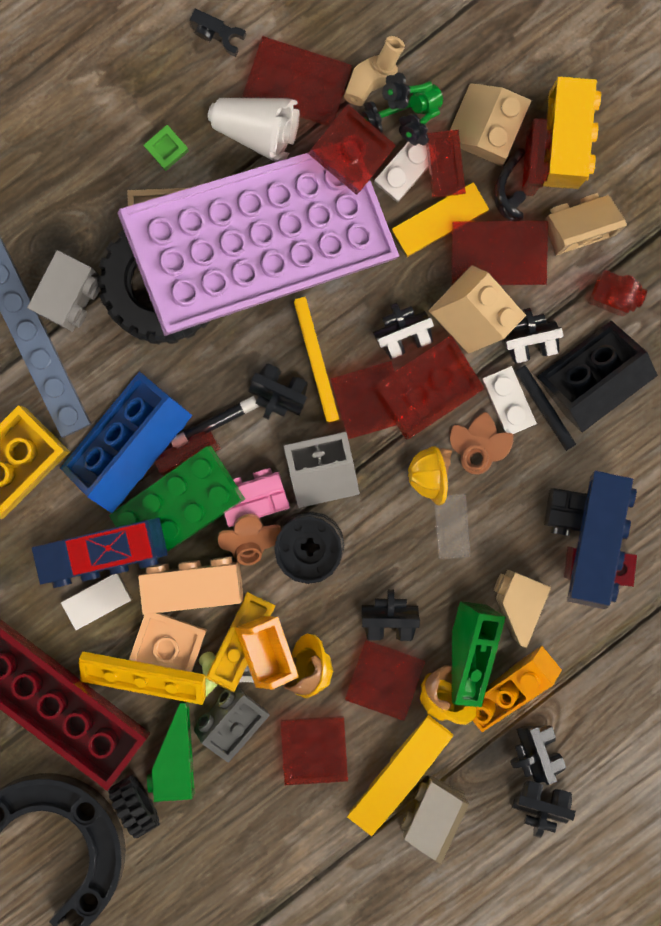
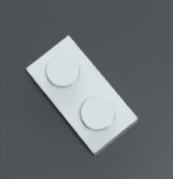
M407 142L378 175L374 183L398 203L438 158L439 153L428 143L424 146L420 144L414 146Z
M512 366L482 379L504 432L515 434L537 424Z

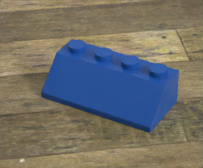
M139 371L60 469L89 499L110 513H113L193 415Z

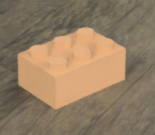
M221 557L210 560L211 565L201 566L200 560L179 563V568L169 569V564L146 567V572L138 575L142 614L240 604L244 599L240 563L232 562V557Z

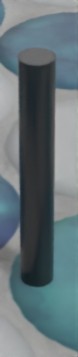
M524 365L515 371L564 449L567 451L576 445L574 439L527 366Z

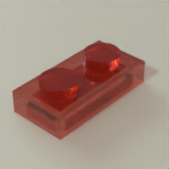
M459 130L427 133L429 142L426 144L432 198L466 194Z
M201 432L192 436L188 440L189 444L180 449L173 447L166 450L160 455L161 459L155 462L159 472L163 476L167 475L206 446H212L215 452L220 450L221 447L216 437L211 432L207 434Z

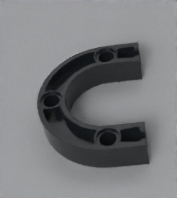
M40 773L24 776L8 783L0 789V807H2L5 813L4 818L0 819V833L10 822L21 815L36 811H47L67 818L83 834L89 850L87 876L77 890L54 913L49 923L53 926H58L60 922L63 923L66 920L65 914L70 909H75L84 918L78 926H89L108 905L118 887L124 870L126 855L125 838L115 811L108 801L93 787L67 775ZM88 802L92 804L95 808V814L92 816L83 814L80 808L81 803ZM86 893L95 895L98 904H87L84 901L83 895Z

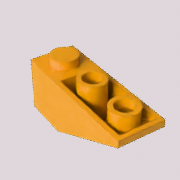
M540 646L518 661L487 687L482 707H476V716L473 722L481 732H484L552 687L562 669L545 648Z

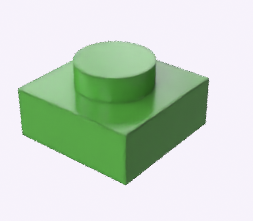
M168 125L144 144L145 149L165 171L189 151L187 146Z

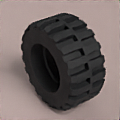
M122 230L118 233L120 238L115 243L112 241L106 248L108 251L106 258H101L99 267L102 271L101 276H98V287L101 288L102 293L100 298L112 320L133 337L154 344L168 342L169 344L178 343L180 339H189L196 335L195 332L201 327L204 329L209 321L164 336L156 312L143 307L133 294L131 281L138 265L125 231Z

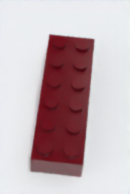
M0 619V710L108 791L151 733Z

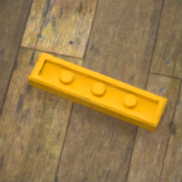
M306 296L295 299V309L326 422L333 423L339 421V416Z
M84 651L79 658L81 682L203 705L206 698L205 674Z

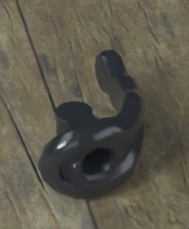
M522 148L516 150L502 169L494 191V199L498 211L506 219L516 222L523 220L524 214L516 208L525 201L526 195L523 191H516L508 200L505 193V185L511 171L525 155V150Z

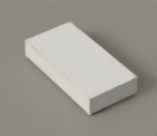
M118 573L61 602L75 630H78L133 599Z

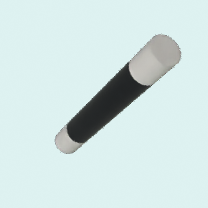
M252 396L176 435L171 441L172 446L176 450L258 408L259 405L255 404V397Z

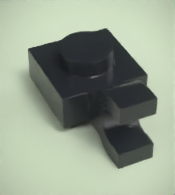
M196 8L190 18L195 35L206 41H211L212 38L219 42L222 40L226 52L234 57L237 56L238 48L229 42L233 37L244 40L247 35L245 30L237 27L231 28L225 25L224 21Z

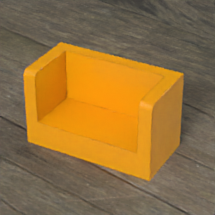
M261 616L235 628L256 688L272 690L299 677L278 617Z

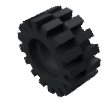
M130 775L108 789L109 798L113 802V809L118 813L116 815L122 820V825L124 828H127L128 833L133 838L137 839L160 825L157 810L153 807V802L149 799L147 791L143 789V785L141 782H138L136 777Z

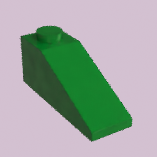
M463 601L459 603L452 630V703L454 705L482 707L506 619L504 615L486 604Z
M180 702L152 768V773L147 774L148 793H153L154 802L191 800L195 794L189 702Z

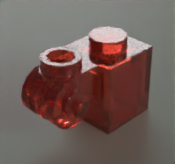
M604 270L597 278L588 303L623 317L629 311L634 312L636 307L641 308L648 290L643 289L642 285L631 275L619 276Z

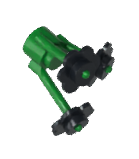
M403 73L388 75L386 77V85L382 89V95L388 101L390 108L377 112L373 101L364 102L365 111L362 112V119L366 128L371 129L374 134L381 135L383 134L381 118L411 107L415 113L425 115L421 119L412 113L407 117H400L399 133L414 146L417 144L426 145L429 142V137L426 134L428 128L425 124L430 119L440 115L438 108L443 105L441 90L430 81L421 85L409 86L406 84V78ZM410 93H413V95L410 97V100H408L407 96Z

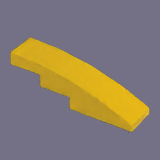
M428 715L393 754L389 763L373 780L366 793L349 811L347 818L370 836H373L432 765L453 737V733Z

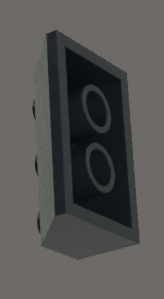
M611 320L539 374L537 379L562 413L583 433L657 377L658 374L648 352Z

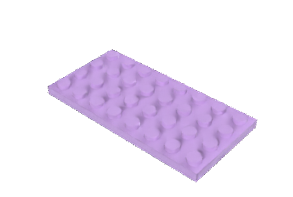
M354 139L128 206L118 211V216L164 336L395 260L399 257Z

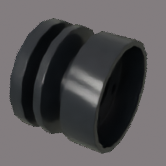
M311 511L300 513L285 524L277 536L274 550L277 564L285 575L296 582L311 584L321 582L334 573L341 562L345 543L343 533L336 521L325 514ZM309 538H313L314 543L320 546L315 548L314 553H309L308 547H303V544L307 543Z

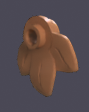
M484 412L472 422L469 429L454 425L450 435V442L452 448L461 455L463 468L471 474L480 475L489 470L492 462L503 460L509 454L514 442V436L512 433L506 432L497 434L493 419L487 412ZM475 454H481L483 458L482 462L478 465L472 463V457Z
M248 513L236 520L233 530L219 532L218 544L223 550L232 552L233 557L240 564L253 565L261 559L264 549L276 544L281 527L280 525L262 526V522L257 515Z

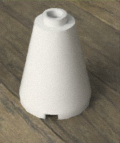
M219 98L216 103L211 104L208 111V120L211 122L214 130L270 160L278 162L287 159L290 154L284 152L287 144L293 145L299 125V110L294 109L293 105L298 103L290 98Z

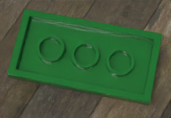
M206 446L114 511L109 517L116 527L160 518L167 552H170L241 503L245 498L212 446Z

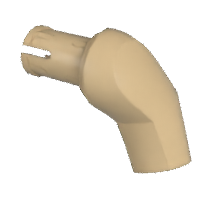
M395 36L387 37L379 55L366 59L354 68L344 94L347 102L356 106H362L371 91L386 85V77L398 72L396 62L405 47L401 39Z

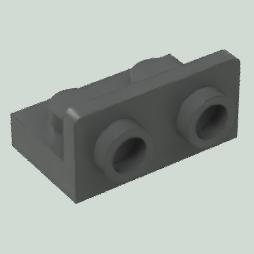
M237 685L235 692L226 689L220 694L217 703L211 710L200 717L194 732L201 744L229 763L270 714L265 708L247 696L240 686Z

